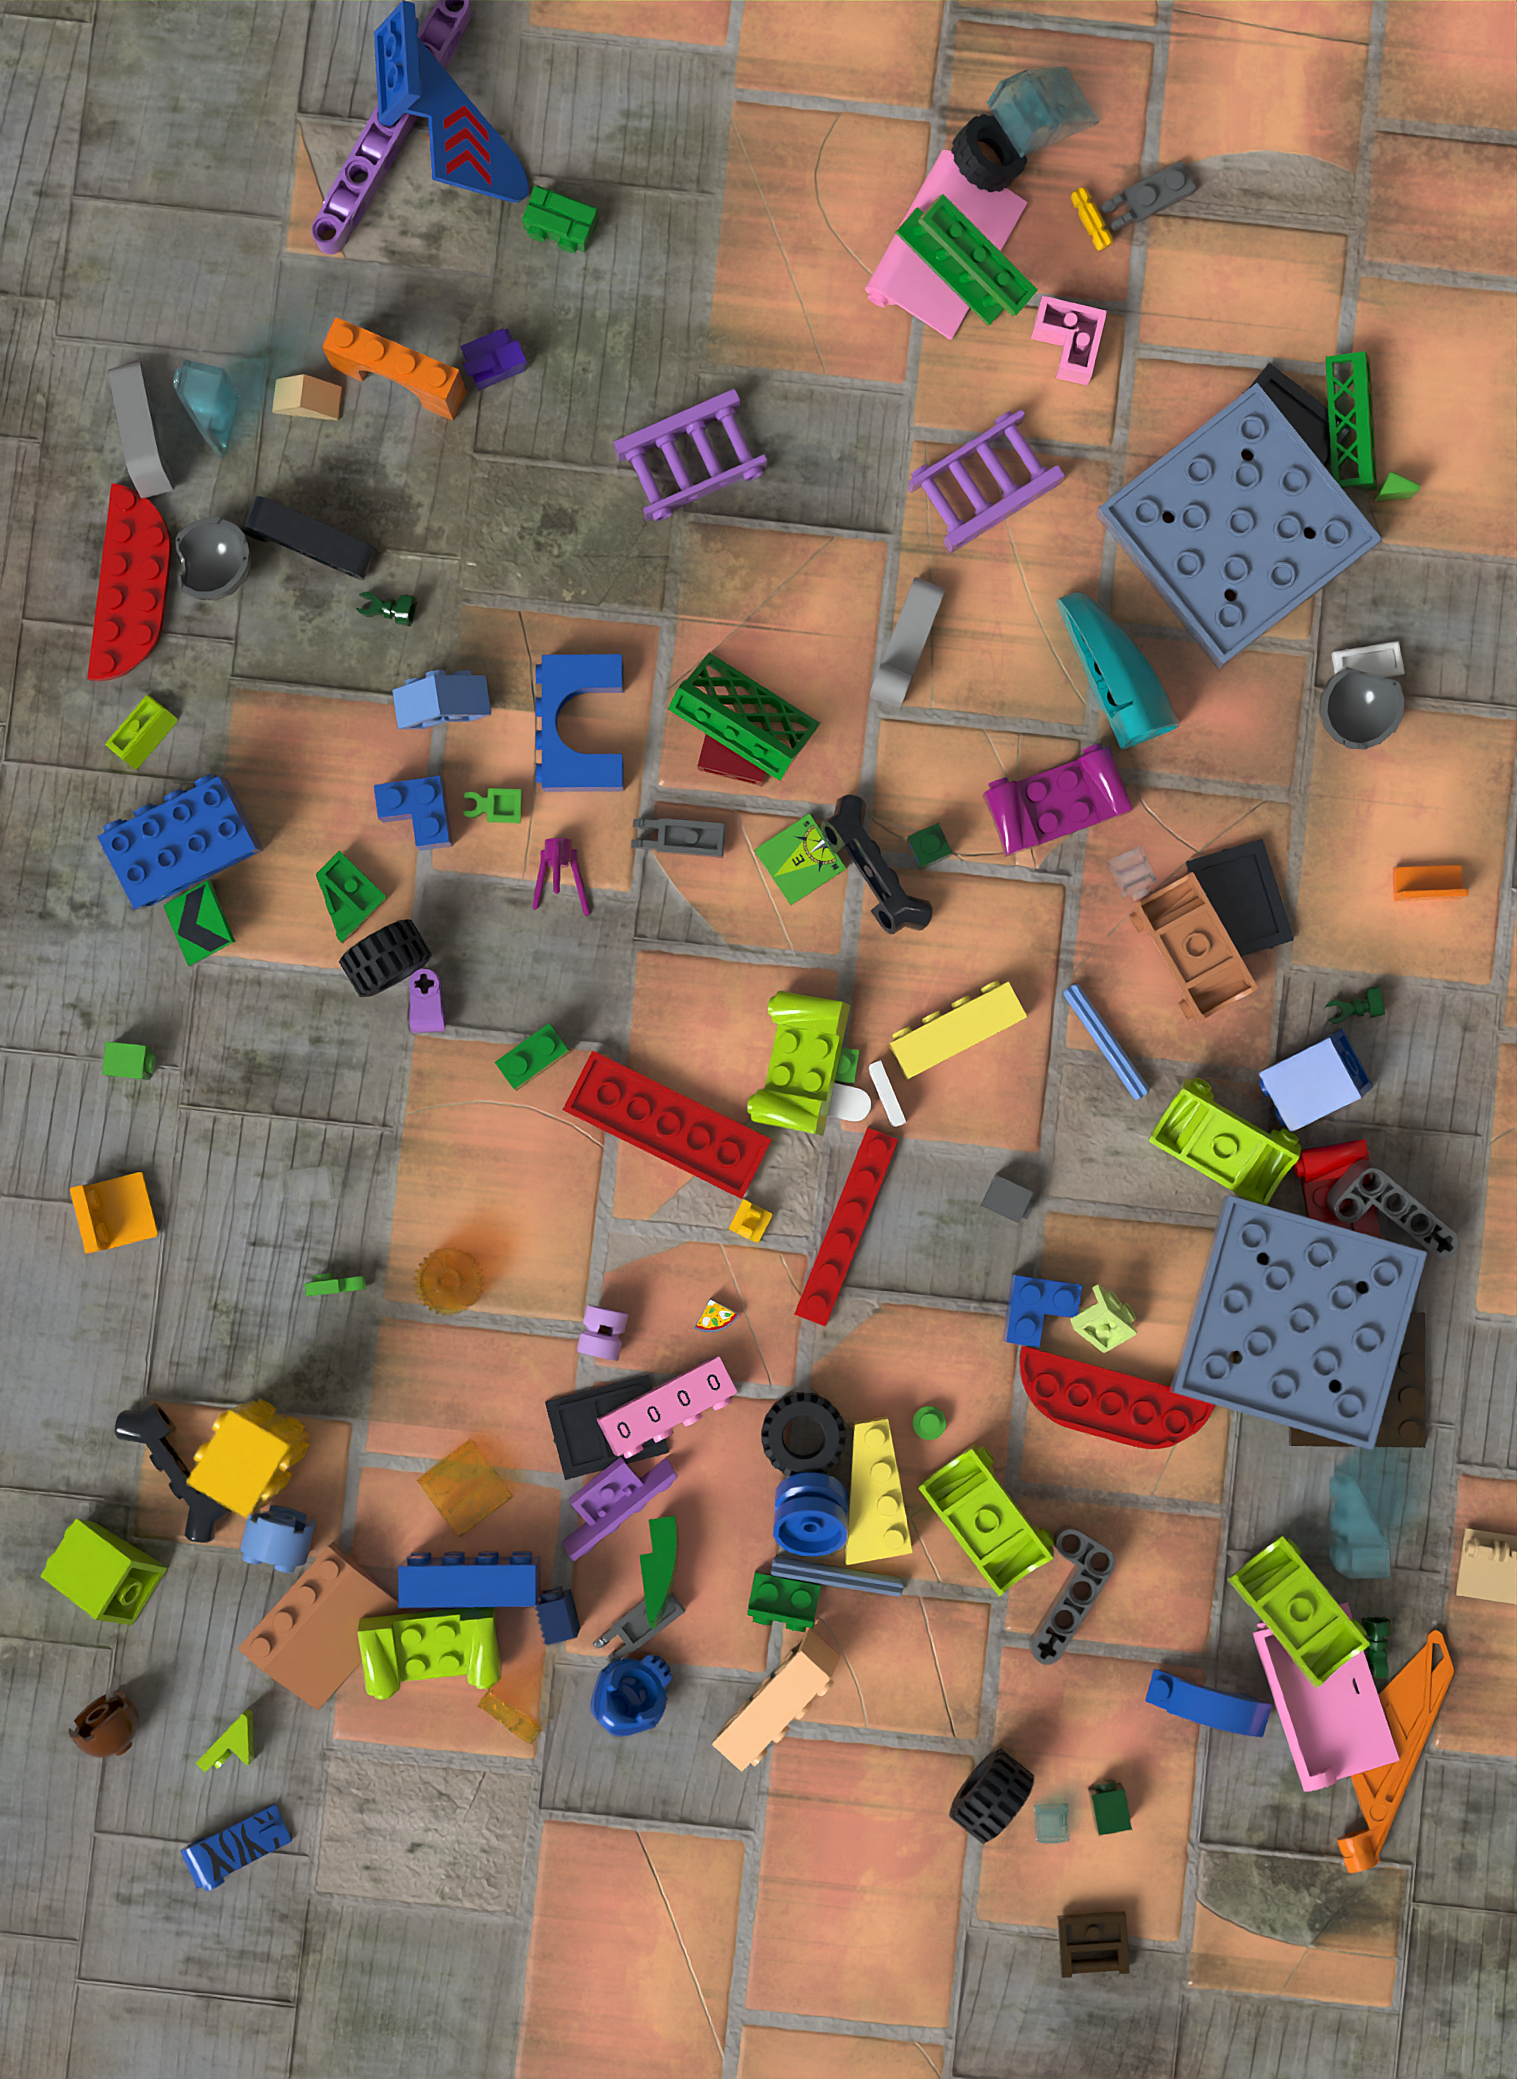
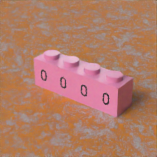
M713 1356L598 1417L597 1421L613 1453L616 1456L624 1454L625 1458H628L643 1450L642 1443L652 1438L655 1442H658L673 1434L672 1427L682 1422L685 1426H688L703 1418L702 1411L712 1406L715 1411L725 1407L732 1402L730 1396L738 1392L720 1357Z

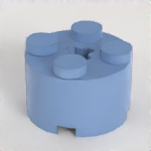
M270 1505L269 1511L258 1510L249 1516L246 1521L240 1550L243 1552L242 1560L250 1564H261L262 1562L275 1565L274 1568L280 1572L293 1573L296 1566L304 1565L307 1562L316 1521L312 1519L308 1523L306 1521V1514L281 1506Z

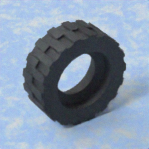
M986 114L973 117L960 130L952 142L953 160L955 165L958 166L959 172L967 178L968 182L988 192L1003 191L1024 171V165L1027 163V151L1022 143L1023 140L1018 136L1013 127H1010L1003 119H998L997 116H987ZM978 141L989 145L997 153L1001 166L992 163L983 155L978 146Z

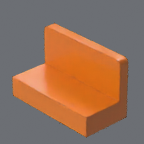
M1462 865L1395 867L1392 869L1394 902L1457 900L1469 896L1468 889H1463Z

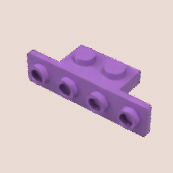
M620 1457L569 1498L571 1505L584 1518L586 1523L562 1542L568 1556L575 1561L580 1556L586 1555L603 1537L615 1532L624 1520L633 1513L641 1511L650 1499L659 1492L667 1490L678 1477L667 1458L664 1459L643 1477L639 1478L624 1459Z

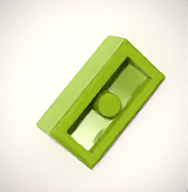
M146 694L105 745L123 761L137 770L174 727L178 719L151 696Z

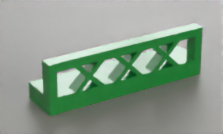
M1365 351L1326 356L1332 477L1342 489L1361 486L1364 491L1376 490L1378 488L1370 358ZM1352 362L1353 374L1343 385L1334 377V365ZM1353 382H1354V393H1353L1350 389H1348V388L1352 385ZM1335 384L1340 387L1339 391L1336 394ZM1345 392L1355 399V407L1346 417L1336 410V402ZM1354 416H1356V425L1351 422ZM1337 417H1339L1342 420L1338 427ZM1346 425L1350 426L1357 433L1356 441L1348 450L1338 443V435ZM1339 449H1340L1343 453H1345L1340 459H1339ZM1356 449L1358 451V458L1352 454ZM1348 458H1351L1358 464L1359 478L1340 480V467Z

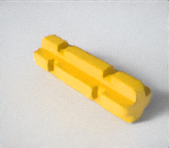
M1081 187L1071 193L1070 199L1074 207L1079 208L1077 213L1089 236L1093 235L1092 242L1098 251L1104 250L1112 245L1113 238L1109 230L1104 229L1106 224L1095 203L1090 202L1092 197L1086 187Z

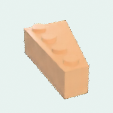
M811 1629L802 1637L803 1641L797 1654L791 1650L775 1670L776 1676L774 1678L767 1676L752 1695L754 1699L752 1701L747 1699L717 1732L712 1745L740 1771H743L750 1763L756 1766L767 1753L765 1747L772 1740L778 1743L789 1730L787 1724L794 1717L800 1720L812 1706L809 1701L816 1694L820 1697L823 1696L834 1683L831 1677L840 1655Z

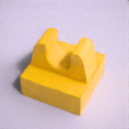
M743 1199L728 1229L758 1244L773 1213Z

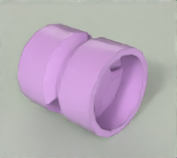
M587 1305L583 1324L587 1329L580 1333L576 1351L618 1361L623 1343L619 1339V1335L625 1333L629 1314L604 1307ZM600 1325L608 1326V1334L598 1332Z

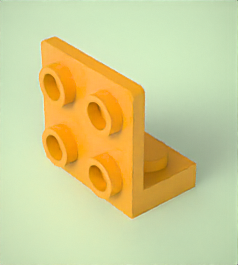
M142 1172L91 1185L69 1188L86 1254L108 1250L159 1235L145 1177Z

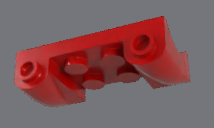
M1366 1139L1301 1149L1300 1158L1293 1167L1296 1177L1300 1178L1307 1218L1384 1240L1380 1235L1374 1204L1370 1206L1361 1218L1352 1223H1345L1339 1220L1326 1205L1327 1193L1348 1168L1356 1161L1369 1160ZM1369 1173L1363 1176L1362 1185L1368 1184L1371 1181ZM1351 1198L1342 1200L1339 1204V1210L1346 1209L1351 1203Z

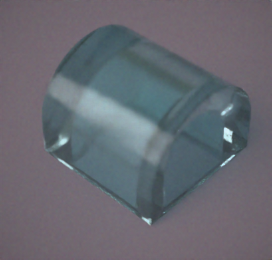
M1068 1804L1034 1805L1036 1841L1049 1844L1069 1841Z

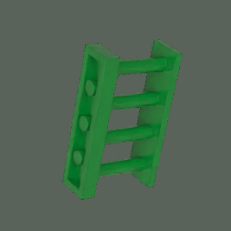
M944 194L938 196L925 213L916 207L895 232L988 326L991 325L1003 309L1011 316L1017 315L1038 291Z

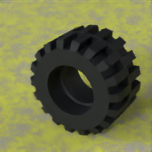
M406 919L391 923L365 937L348 949L339 960V963L359 997H370L394 986L422 968L429 961L432 953L413 921Z
M796 1392L793 1395L788 1394L780 1401H776L764 1418L761 1431L764 1453L770 1460L771 1465L788 1477L806 1472L826 1474L834 1464L838 1463L841 1453L844 1452L846 1430L841 1415L829 1400L818 1396V1394ZM801 1415L810 1416L816 1419L822 1426L824 1433L823 1442L814 1453L798 1455L790 1451L786 1446L783 1438L784 1429L787 1423L794 1417Z
M999 1749L989 1754L963 1783L951 1804L949 1817L979 1842L986 1843L998 1836L1018 1814L1032 1791L1035 1777L1003 1749Z

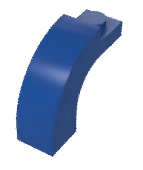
M1160 1669L1153 1670L1145 1702L1167 1710L1166 1712L1216 1729L1254 1737L1264 1736L1272 1704L1249 1695L1207 1687Z

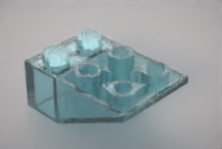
M1066 67L1028 69L1003 79L987 101L988 106L1020 157L1099 123V119Z
M1334 1469V1477L1329 1479L1330 1497H1335V1511H1330L1329 1518L1330 1529L1335 1531V1545L1330 1547L1331 1564L1336 1565V1570L1347 1578H1390V1554L1387 1538L1353 1475L1341 1469Z

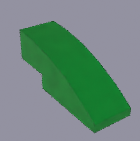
M675 1516L649 1519L653 1553L639 1555L647 1621L650 1629L658 1627L674 1587L679 1553L678 1523Z

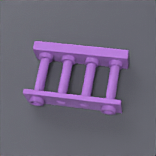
M735 389L613 442L619 461L627 459L628 462H632L651 505L643 508L646 521L654 519L655 522L662 521L673 514L672 510L741 479H745L748 482L763 475V470L767 468V459L765 455L753 458L734 417L737 414L736 410L740 409V400ZM716 419L719 422H723L741 462V465L726 472H723L704 430L706 428L705 424ZM684 433L693 436L711 476L710 479L694 486L674 444L676 441L675 437ZM655 446L658 449L662 448L681 492L665 499L662 498L644 458L646 455L645 451Z
M1022 409L1015 414H1012L1011 411L1004 413L994 421L996 426L933 466L929 467L928 464H925L911 474L912 479L909 480L908 485L910 492L913 493L923 487L949 527L944 544L950 554L1057 487L1063 481L1065 475L1059 466L1056 465L1050 470L1047 466L1043 467L1017 428L1023 422L1025 416ZM1004 434L1007 435L1032 474L1030 476L1032 481L1023 487L1019 484L1015 485L989 445ZM977 451L1004 491L1002 494L1004 499L995 505L991 501H986L962 464L963 460ZM949 469L976 508L974 512L976 517L966 523L963 519L959 520L933 480Z

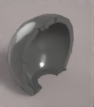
M205 517L190 523L176 537V551L182 563V575L178 576V586L182 592L199 600L217 601L232 595L247 580L252 564V550L248 538L237 525L222 519V517Z
M1345 667L1332 676L1320 695L1319 714L1324 729L1336 742L1350 749L1366 750L1381 744L1387 737L1396 732L1403 718L1405 700L1398 681Z

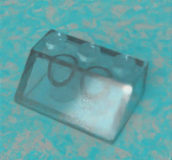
M184 359L182 368H177L174 375L173 387L176 389L175 392L199 432L216 455L225 458L241 395L223 368Z

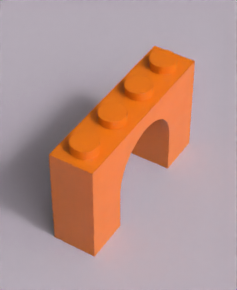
M335 317L322 346L334 370L362 382L368 371L386 377L418 396L423 408L454 421L466 394V388L458 369Z

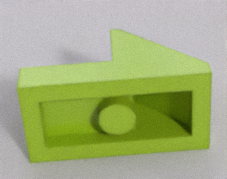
M249 1708L195 1763L200 1769L206 1772L212 1765L218 1769L232 1755L227 1750L228 1748L247 1766L254 1761L253 1712Z

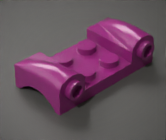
M1101 743L1083 749L1084 756L1068 764L1018 782H1009L1008 778L1004 777L988 784L990 790L984 792L983 798L995 823L1005 857L1122 816L1133 810L1110 747L1103 748Z

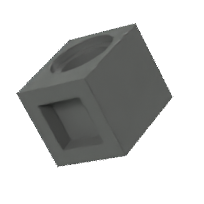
M994 1175L980 1206L1016 1223H1020L1022 1217L1028 1219L1033 1210L1035 1201L1031 1200L1034 1192L998 1175Z

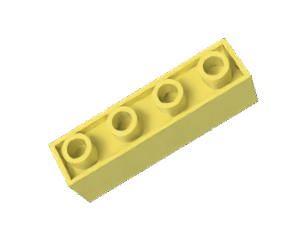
M999 980L981 988L983 995L974 1000H971L969 995L951 1004L954 1009L953 1011L943 1016L940 1011H937L923 1018L924 1026L914 1031L908 1026L894 1033L892 1036L895 1041L888 1045L893 1055L897 1058L906 1080L1027 1018L1009 981L1003 985L1000 984Z

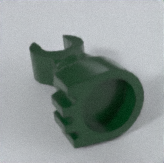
M370 592L359 594L361 598L372 600V606L369 609L356 608L361 615L365 617L383 615L387 619H392L394 616L396 624L412 625L417 607L415 596L401 595L396 604V601L393 599L384 601L378 599Z
M1379 986L1369 987L1365 994L1366 999L1355 997L1352 1002L1347 1003L1339 1000L1328 1002L1324 1008L1338 1006L1341 1009V1016L1328 1020V1022L1338 1024L1351 1015L1356 1014L1357 1017H1362L1364 1012H1369L1371 1018L1385 1015Z
M1378 1616L1362 1618V1627L1366 1631L1367 1636H1371V1639L1367 1640L1370 1643L1368 1648H1371L1368 1659L1371 1675H1374V1678H1387L1388 1662L1385 1649L1388 1648V1640L1384 1636L1391 1635V1620Z

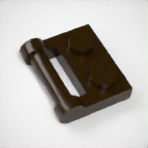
M1125 1911L1057 1916L1062 1978H1072V1974L1118 1971L1119 1974H1130ZM1117 1949V1957L1071 1960V1952Z

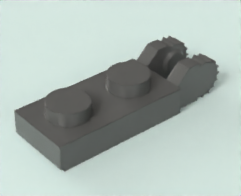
M1180 160L1127 188L1122 194L1107 200L1102 204L1101 208L1105 214L1113 212L1125 204L1128 206L1130 212L1119 216L1111 224L1114 231H1119L1134 222L1139 223L1195 193L1196 187Z
M660 818V820L633 819V827L639 830L659 829L658 841L634 839L631 840V848L657 850V853L724 857L726 824L666 818Z
M672 1592L658 1627L650 1629L644 1599L614 1622L612 1628L607 1630L592 1644L596 1649L603 1648L617 1634L620 1636L625 1644L608 1655L605 1661L611 1664V1662L621 1659L630 1651L632 1653L682 1615L686 1609Z

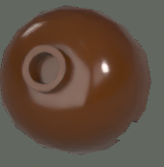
M112 1691L116 1697L106 1701L104 1695L99 1697L75 1718L74 1722L77 1727L74 1731L69 1728L68 1733L77 1747L85 1754L96 1758H106L114 1754L120 1756L131 1748L132 1740L139 1726V1717L132 1701L124 1691Z

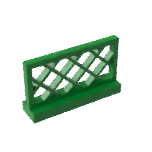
M710 652L688 679L680 684L668 707V710L779 781L782 780L790 765L820 725V722ZM710 666L718 671L722 677H710L707 667ZM696 687H705L707 694ZM714 687H726L729 695H717ZM735 687H743L749 692V695H738ZM723 704H732L735 712ZM742 704H753L757 713H745ZM763 704H769L776 708L777 713H766ZM751 722H761L763 730ZM770 722H781L785 731H773ZM791 722H798L808 730L794 731ZM780 740H789L791 748Z

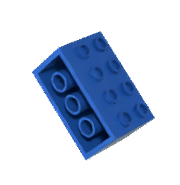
M212 774L206 775L194 782L195 788L189 791L178 789L163 797L165 803L159 806L145 805L133 812L135 818L129 821L118 819L103 827L105 833L97 836L134 909H146L263 851L227 778L217 777V775L213 776Z

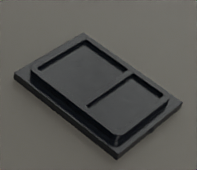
M1268 363L1249 388L1256 383L1259 384L1319 461L1324 464L1331 455L1328 408L1271 363ZM1337 417L1338 427L1339 424L1342 422V420L1339 417ZM1346 425L1338 435L1339 444L1351 430L1350 426Z
M1263 839L1230 849H1222L1220 852L1185 862L1188 872L1194 873L1241 957L1264 949H1273L1274 946L1294 941Z
M649 1374L545 1402L554 1436L553 1441L557 1447L565 1480L605 1470L620 1457L629 1464L669 1453L666 1439L655 1442L652 1438L641 1444L643 1450L628 1458H625L624 1454L616 1456L597 1421L598 1417L651 1390L652 1385Z

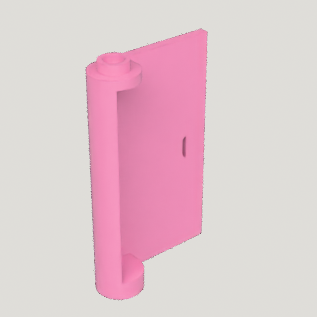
M942 150L901 224L916 207L925 213L937 197L944 194L1001 251L1028 202L1007 188L1000 192H988L987 190L977 188L976 185L968 182L967 178L959 172V168L953 160L954 155L952 152ZM896 233L865 287L866 292L869 294L868 299L872 303L880 307H885L886 304H897L948 339L953 338L969 309V306Z
M1348 1603L1338 1604L1349 1619L1352 1620ZM1263 1621L1257 1623L1258 1630L1253 1631L1252 1634L1304 1792L1318 1790L1336 1783L1338 1779L1399 1761L1364 1651H1361L1342 1665L1320 1687H1313Z

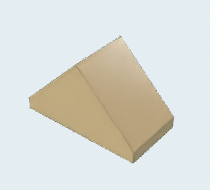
M305 374L276 379L272 412L339 421L343 388Z

